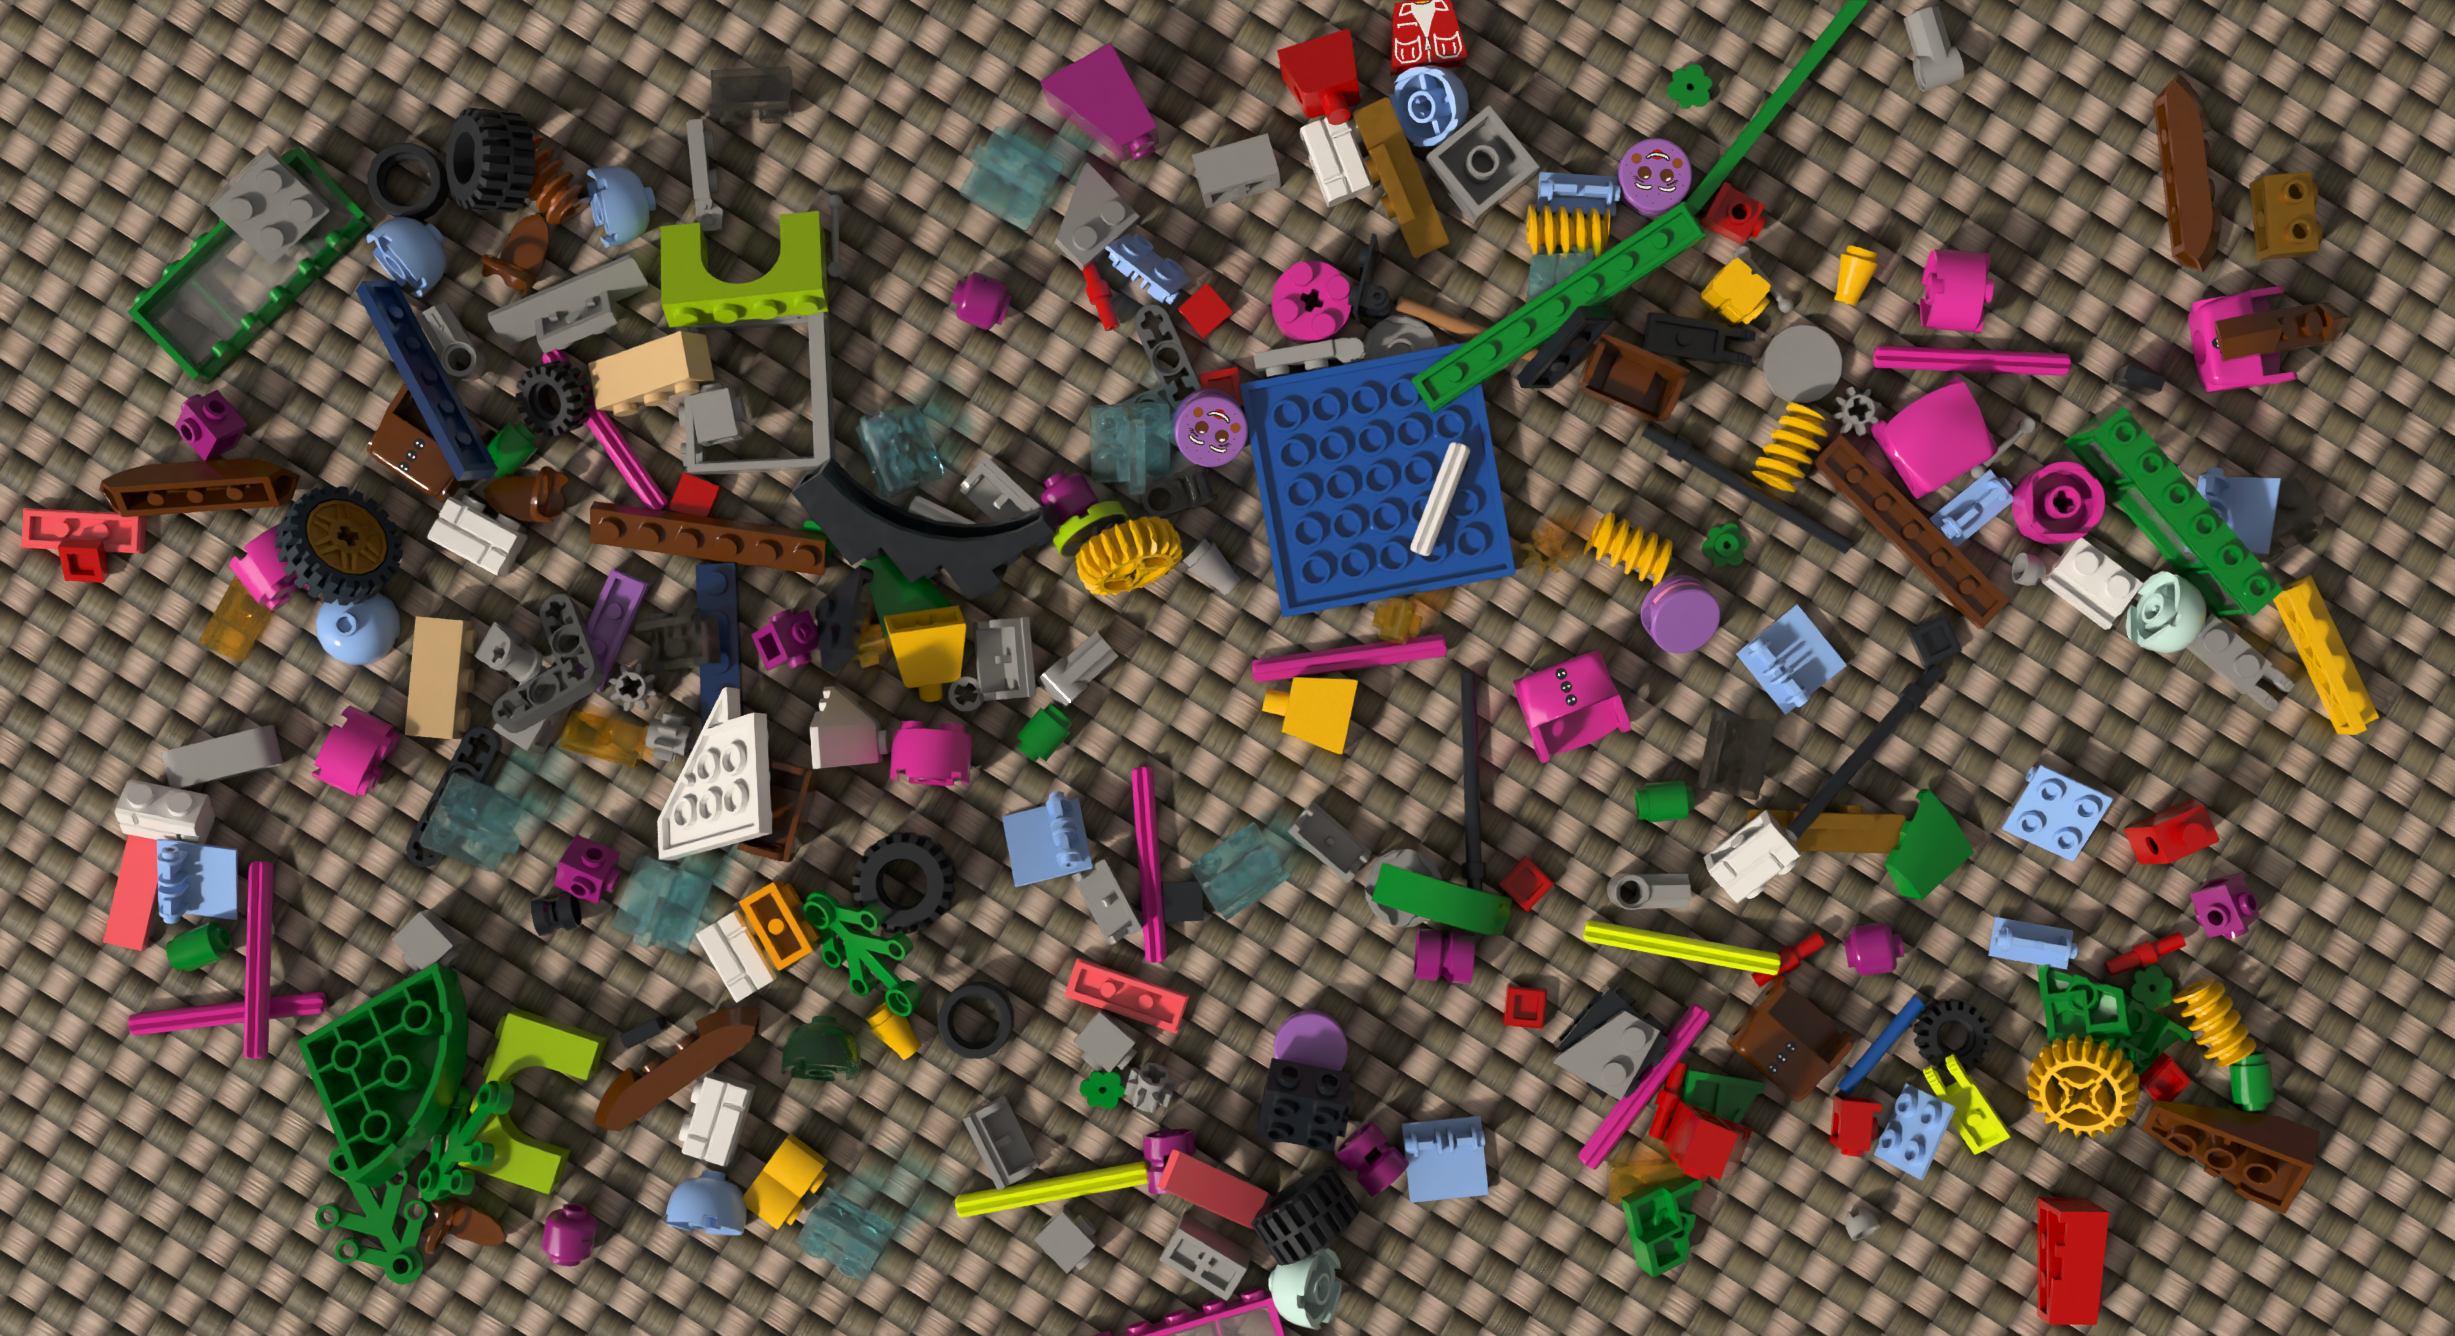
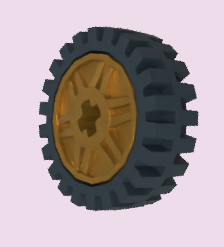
M332 485L324 486L320 490L317 487L300 497L291 506L278 525L276 533L279 535L275 539V547L281 548L277 554L279 562H288L284 568L288 576L298 575L294 583L300 589L307 584L310 586L307 593L310 596L316 598L320 593H323V602L332 604L338 599L339 605L347 606L351 602L356 605L374 597L397 572L400 566L398 562L402 559L403 550L399 549L402 545L401 536H393L398 530L394 522H385L389 517L385 509L379 512L375 511L374 508L378 504L376 501L370 498L366 503L363 502L364 493L357 490L349 496L348 487L339 486L335 491Z

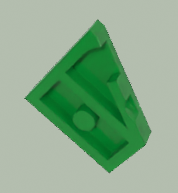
M1687 1069L1682 1101L1739 1124L1746 1115L1744 1112L1753 1099L1764 1090L1765 1082Z

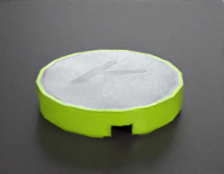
M1104 501L1090 506L1087 509L1089 515L1081 520L1078 515L1068 519L1053 537V543L1059 555L1063 558H1074L1080 551V547L1084 543L1089 542L1092 536H1098L1102 533V530H1108L1114 527L1115 524L1126 523L1128 521V514L1118 501Z

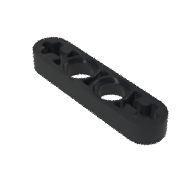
M473 728L465 734L407 843V856L414 865L419 867L435 866L445 858L501 752L502 739L499 733L492 728ZM487 735L486 743L491 746L490 751H481L475 761L483 763L482 768L478 767L475 763L463 761L464 756L473 758L476 754L478 746L473 743L474 739L483 738ZM461 768L471 771L474 778L473 785L466 791L458 789L454 784V775ZM442 803L450 804L455 810L454 821L447 826L441 825L435 817L436 808ZM427 826L434 831L446 833L444 838L442 836H435L430 847L435 851L434 856H426L423 859L421 857L423 850L418 845L419 843L428 842L434 833L433 831H427Z

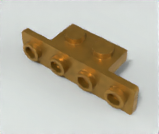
M1385 97L1354 111V120L1370 155L1369 159L1364 160L1373 183L1381 181L1386 193L1385 196L1380 197L1389 220L1396 217L1411 255L1414 258H1418L1449 243L1448 237L1390 99Z
M1799 804V811H1768L1778 821L1780 826L1786 829L1807 804ZM1839 805V812H1822L1795 842L1799 851L1890 854L1891 849L1898 844L1899 832L1906 818L1902 814L1863 813V806ZM1747 810L1746 825L1765 810Z

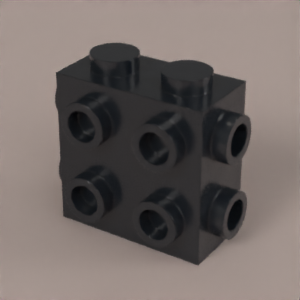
M1604 984L1554 1041L1553 1045L1560 1052H1564L1580 1041L1581 1037L1593 1029H1598L1604 1025L1609 1018L1621 1010L1629 1012L1660 1030L1624 1095L1625 1098H1628L1641 1084L1642 1080L1639 1076L1648 1066L1651 1068L1656 1067L1666 1056L1668 1050L1665 1046L1670 1041L1661 1034L1666 1027L1653 1015L1647 1012L1642 1017L1632 1008L1636 1001L1619 986L1612 991ZM1585 1083L1603 1100L1608 1095L1592 1084Z
M1271 1058L1260 1104L1255 1136L1266 1138L1272 1142H1286L1306 1146L1312 1150L1333 1152L1337 1136L1345 1137L1349 1114L1351 1115L1355 1091L1348 1089L1350 1073Z

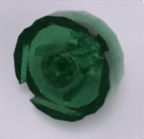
M831 1016L812 1017V1023L800 1025L790 1033L785 1041L781 1073L785 1074L791 1069V1078L819 1082H834V1075L846 1073V1080L855 1079L861 1073L860 1044L856 1035L847 1027L836 1024V1018Z

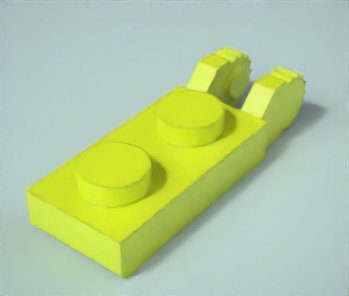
M1954 1054L1945 1059L1948 1070L1956 1078L1957 1082L1945 1087L1939 1073L1933 1066L1923 1069V1073L1935 1092L1936 1098L1956 1107L1951 1117V1122L1974 1155L2011 1138L2003 1121L1972 1076L1966 1074L1963 1066Z

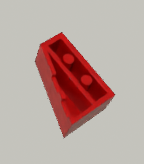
M1680 1100L1662 1145L1671 1153L1669 1158L1676 1161L1677 1166L1683 1168V1173L1706 1182L1708 1176L1722 1180L1736 1174L1753 1129Z
M2037 1197V1316L2049 1325H2097L2098 1313L2102 1310L2101 1284L2109 1211L2086 1198Z

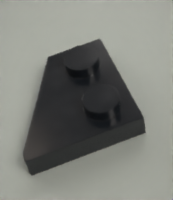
M859 565L815 606L819 637L818 648L820 650L823 670L835 674L859 652L862 636L861 628L868 604L860 602L862 586L873 580L874 574L870 568Z

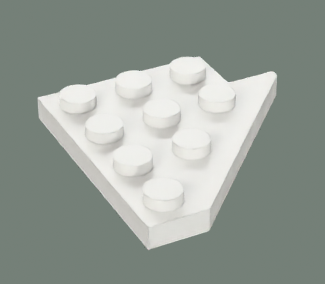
M725 687L722 689L657 820L659 860H675L772 834L767 715L753 712L741 716L740 691L737 688Z

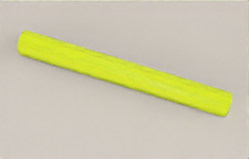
M1593 920L1586 921L1583 938L1587 942L1769 975H1777L1780 969L1781 958L1776 953Z
M1142 1161L1006 1186L999 1191L995 1188L958 1195L955 1199L956 1212L958 1217L963 1218L1148 1183L1146 1173L1148 1165Z

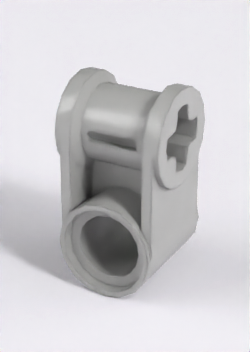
M494 621L474 654L476 658L487 664L490 668L504 673L507 671L521 683H526L535 678L543 662L541 652L528 643L523 635L498 621Z

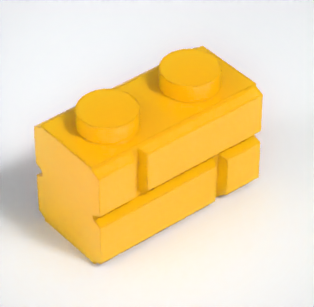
M1740 258L1732 259L1717 273L1700 293L1699 301L1711 311L1717 310V316L1729 326L1736 325L1740 321L1748 325L1769 304L1770 300L1765 296L1770 291V284L1757 273L1752 275V269Z

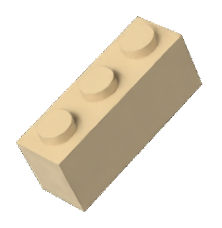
M679 331L588 363L596 409L614 411V416L617 417L638 413L637 407L643 405L658 406L669 402L668 397L675 394L686 396L698 393L700 391L699 386L715 381L706 335Z
M416 616L405 735L463 739L464 732L469 730L471 712L469 708H466L467 693L472 692L475 678L474 670L470 669L471 653L476 652L478 645V632L473 629L474 622Z

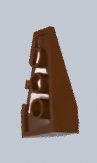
M2161 1100L2154 1101L2142 1125V1131L2180 1156L2190 1155L2204 1164V1171L2215 1178L2220 1175L2236 1185L2235 1192L2245 1199L2286 1214L2314 1166L2320 1134L2318 1130L2280 1116Z

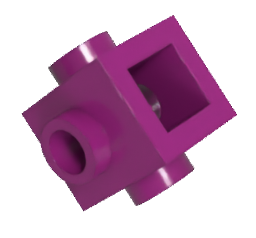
M218 390L204 396L196 394L188 398L182 404V412L175 424V428L179 431L182 439L189 443L204 461L236 448L248 426L238 414L236 408Z
M791 609L777 613L768 618L770 624L751 634L767 671L789 663L791 669L800 667L812 661L811 653L819 649L818 627L814 623L809 610L794 615Z
M576 834L559 860L554 886L570 892L577 898L586 899L598 905L605 892L612 893L620 880L622 871L617 869L620 853L604 844L596 843Z
M2241 872L2205 881L2190 894L2195 906L2197 921L2204 927L2208 938L2224 934L2226 939H2232L2249 932L2248 926L2260 916L2257 899L2249 891Z

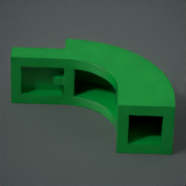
M1382 863L1371 901L1451 926L1491 936L1492 934L1502 936L1504 928L1509 921L1513 898L1463 886L1407 868Z

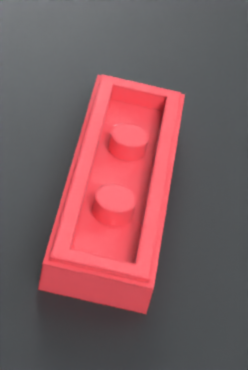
M24 508L21 547L58 550V545L63 539L103 541L105 552L145 554L147 516L121 517L115 512Z
M128 834L103 942L144 951L147 950L158 904L157 840Z
M1079 957L1076 959L1064 995L1174 1033L1178 1031L1189 998V994Z
M1172 1149L1157 1186L1253 1230L1254 1228L1251 1223L1257 1212L1263 1207L1268 1192L1174 1149Z

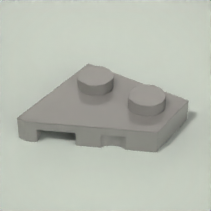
M1087 162L1082 168L1055 244L1083 271L1106 250L1105 247L1108 244L1119 239L1138 222L1140 216Z

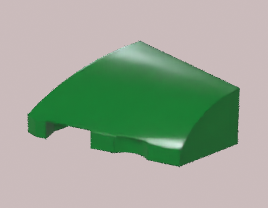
M888 555L871 561L861 562L862 566L873 570V580L868 582V586L884 638L886 639L889 638L884 622V616L953 606L925 576L910 583Z
M1922 788L1916 795V799L1921 801L1912 822L1904 821L1899 832L1898 844L1891 849L1885 862V866L1900 895L1923 900L1974 853L1969 841L1948 810L1929 789Z
M2037 965L2040 996L2044 1004L2048 1042L2051 1046L2057 1037L2067 1043L2069 1036L2073 1033L2079 1041H2085L2086 1036L2091 1034L2093 1041L2133 1037L2123 989L2107 984L2099 985L2090 982L2086 977L2076 974L2074 976L2051 969L2049 965Z
M2125 995L2133 1037L2107 1039L2109 1043L2108 1050L2113 1051L2121 1048L2123 1052L2122 1060H2132V1072L2137 1073L2139 1077L2165 1049L2178 1039L2186 1043L2194 1033L2154 1010H2146L2142 1003ZM2104 1040L2094 1041L2093 1043L2100 1045Z
M1691 1176L1671 1179L1645 1187L1621 1198L1637 1266L1654 1278L1687 1262L1690 1249L1689 1234L1694 1228L1696 1214L1691 1211L1695 1190L1702 1189L1701 1180Z

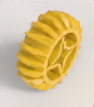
M1155 516L1149 519L1141 517L1135 521L1129 519L1126 523L1115 524L1114 527L1108 530H1102L1101 534L1092 536L1089 542L1084 543L1080 547V551L1076 554L1077 572L1081 582H1084L1086 589L1090 590L1092 594L1106 596L1110 593L1118 595L1125 591L1129 593L1133 589L1143 588L1148 583H1155L1156 579L1166 576L1169 570L1175 569L1178 565L1177 563L1183 558V550L1180 545L1182 542L1178 532L1174 530L1173 525L1169 523L1168 519H1160Z
M2073 1033L2069 1036L2067 1043L2057 1037L2053 1041L2052 1047L2045 1044L2041 1048L2039 1056L2036 1055L2032 1060V1070L2029 1071L2027 1077L2028 1085H2030L2028 1090L2029 1099L2035 1100V1112H2046L2044 1116L2045 1124L2054 1121L2059 1123V1133L2066 1130V1128L2073 1129L2075 1138L2080 1136L2082 1131H2087L2092 1139L2098 1135L2099 1130L2109 1136L2113 1132L2114 1126L2122 1129L2126 1124L2127 1117L2131 1118L2136 1109L2135 1103L2139 1100V1077L2137 1073L2132 1072V1060H2122L2123 1052L2121 1048L2113 1051L2108 1050L2109 1043L2107 1039L2102 1041L2100 1045L2093 1043L2091 1034L2086 1036L2085 1041H2079ZM2052 1075L2059 1080L2058 1084L2064 1089L2062 1095L2055 1088ZM2105 1077L2114 1088V1097L2107 1092L2108 1088L2102 1083Z

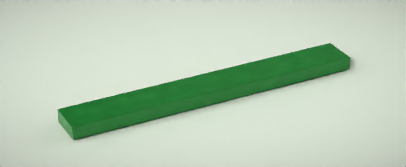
M1848 0L1687 199L1685 203L1693 216L1704 206L1869 0Z
M1682 202L1411 380L1431 413L1435 414L1548 341L1578 306H1602L1707 238L1686 203Z

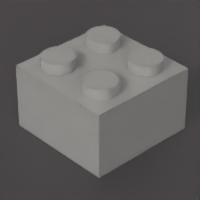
M1490 105L1430 152L1424 163L1426 168L1473 225L1534 177L1539 169V165Z
M269 145L210 199V209L271 265L281 258L330 211L329 203Z

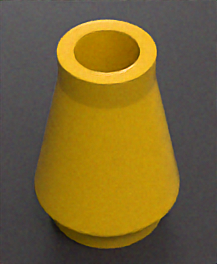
M1847 246L1845 254L1840 256L1837 292L1834 300L1853 306L1858 305L1862 293L1879 264H1876L1877 253L1855 246Z
M886 1001L876 1007L866 1017V1021L870 1024L869 1030L897 1052L903 1060L912 1056L922 1046L916 1038L906 1016L895 1014L888 1007Z

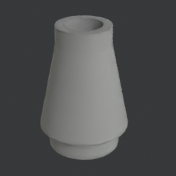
M1204 537L1182 559L1188 566L1187 571L1218 589L1224 596L1240 581V578L1230 567L1214 541L1209 543Z

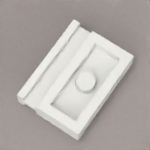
M2083 538L2071 542L2052 568L2051 573L2042 581L2045 586L2104 630L2111 628L2113 621L2123 612L2144 584Z

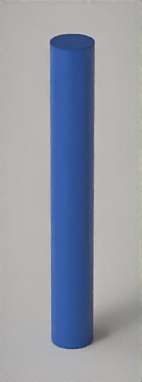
M1912 996L1837 1086L1850 1096L1926 1005L1915 996Z

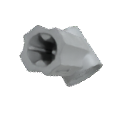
M1939 6L1928 7L1906 16L1903 20L1915 55L1913 72L1920 90L1925 92L1962 81L1964 78L1962 58L1955 46L1951 47Z
M444 302L424 311L417 320L440 356L444 370L463 381L472 382L479 379L486 370L487 361L484 354L472 342L450 304ZM465 352H469L471 355L470 366L466 370L459 371L456 366L458 357Z
M1096 631L1068 657H1062L1054 663L1037 681L1061 708L1065 709L1090 687L1089 683L1107 669L1119 656Z
M1622 872L1617 873L1610 879L1607 886V894L1612 903L1627 910H1637L1640 908H1689L1691 885L1687 873L1632 874ZM1632 880L1636 885V895L1630 901L1624 902L1620 897V888L1623 883Z

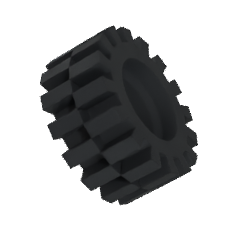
M559 360L530 368L529 371L522 374L521 377L524 380L517 383V388L523 390L516 393V401L523 402V406L517 407L520 414L526 412L528 416L523 421L527 426L535 423L533 431L537 434L543 432V436H557L582 427L583 422L588 421L590 415L586 412L593 410V403L587 402V398L593 397L592 390L586 391L584 388L585 385L589 384V381L586 377L579 379L578 376L582 371L577 367L570 369L571 363L569 362L560 363ZM549 385L557 391L560 397V412L550 402L548 395Z
M1950 998V1000H1937L1935 1005L1930 1003L1925 1007L1927 1010L1925 1014L1919 1013L1916 1019L1920 1020L1918 1026L1914 1025L1913 1032L1917 1034L1914 1043L1920 1049L1918 1053L1929 1064L1948 1072L1945 1058L1954 1054L1963 1068L1970 1071L1975 1069L1973 1064L1976 1062L1981 1064L1985 1060L1982 1055L1984 1051L1990 1052L1991 1046L1987 1045V1041L1992 1039V1032L1987 1030L1990 1024L1986 1018L1982 1017L1983 1013L1979 1009L1968 1003ZM1948 1021H1959L1966 1029V1041L1957 1050H1945L1939 1043V1030Z

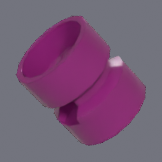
M1418 928L1414 956V979L1437 981L1440 976H1445L1450 983L1470 984L1474 967L1475 934L1452 931L1448 937H1445L1441 930Z
M1373 1120L1365 1123L1352 1133L1334 1153L1348 1171L1356 1170L1358 1172L1356 1180L1371 1197L1379 1194L1391 1185L1409 1165V1162L1395 1146L1387 1147V1136ZM1373 1150L1376 1154L1366 1161L1363 1157Z
M1168 1129L1147 1133L1142 1136L1145 1159L1151 1161V1166L1146 1170L1148 1191L1150 1193L1169 1194V1192L1157 1187L1168 1161H1164L1163 1156L1170 1155L1172 1149L1189 1156L1195 1154V1140L1192 1129Z

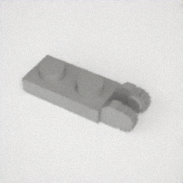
M1351 337V339L1341 338L1258 352L1254 355L1256 370L1259 373L1266 372L1267 378L1289 375V368L1305 365L1306 371L1328 368V361L1338 360L1344 365L1362 362L1365 359V355H1367V349L1363 345L1364 342L1361 339H1357V337Z
M2212 613L2206 614L2205 628L2202 634L2186 647L2241 694H2247L2266 710L2273 712L2279 704L2272 695L2255 685L2262 676L2273 683L2277 689L2285 693H2289L2295 686L2282 672L2272 667V663Z

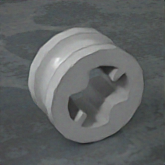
M964 676L950 685L948 691L949 700L956 709L973 711L983 704V701L979 699L978 679ZM971 683L977 689L973 691V693H978L975 702L966 701L963 705L958 701L957 698L961 697V695H956V691L959 686L967 687Z

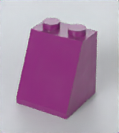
M1111 42L1040 81L1049 106L1124 162L1131 158L1135 162L1140 161L1155 151L1154 146L1159 143L1157 126Z

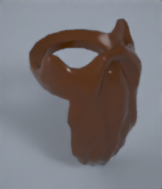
M541 214L526 216L514 226L508 241L503 245L500 258L489 254H484L481 257L483 262L482 276L500 275L506 286L516 291L524 290L523 295H528L541 273L549 249L550 232L548 224Z
M544 466L540 469L537 477L508 476L502 480L499 478L492 481L484 489L485 498L488 500L490 507L499 514L522 521L554 522L553 519L561 514L565 504L561 494V487L568 482V477L555 471L552 467Z
M455 1197L431 1200L430 1203L434 1206L433 1212L436 1222L423 1232V1236L427 1239L425 1253L435 1254L448 1234L486 1246H496L506 1241L507 1236L500 1222L480 1207Z

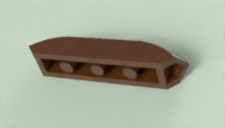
M2178 73L2153 101L2172 257L2183 266L2204 273L2216 252L2222 225L2221 209L2212 207V202L2215 198V186L2213 180L2208 177L2207 163L2210 159V146L2203 137V133L2211 131L2208 114L2199 95L2189 82Z
M2323 302L2218 320L2214 322L2221 359L2222 362L2338 342L2351 317L2332 303Z
M248 458L164 463L139 466L114 474L101 481L99 490L113 510L121 517L279 507L293 499L300 475L266 461Z
M734 1007L711 1013L695 1022L700 1035L699 1039H697L694 1033L673 1046L677 1051V1054L664 1061L660 1055L641 1068L645 1076L642 1077L631 1067L626 1069L613 1081L603 1095L593 1123L604 1129L620 1132L758 1037L761 1023L760 1008Z

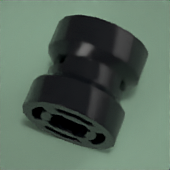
M561 892L556 898L551 899L547 896L532 898L531 915L535 930L539 936L553 934L556 929L560 928L566 931L581 928L582 915L579 900L570 892Z

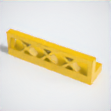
M2306 575L2282 586L2284 590L2273 601L2337 734L2357 735L2366 731L2365 724L2378 719V713L2312 576Z

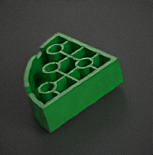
M437 962L297 1041L354 1182L377 1188L402 1171L427 1146L445 1120L458 1092L467 1058L469 1027L466 999L457 972Z

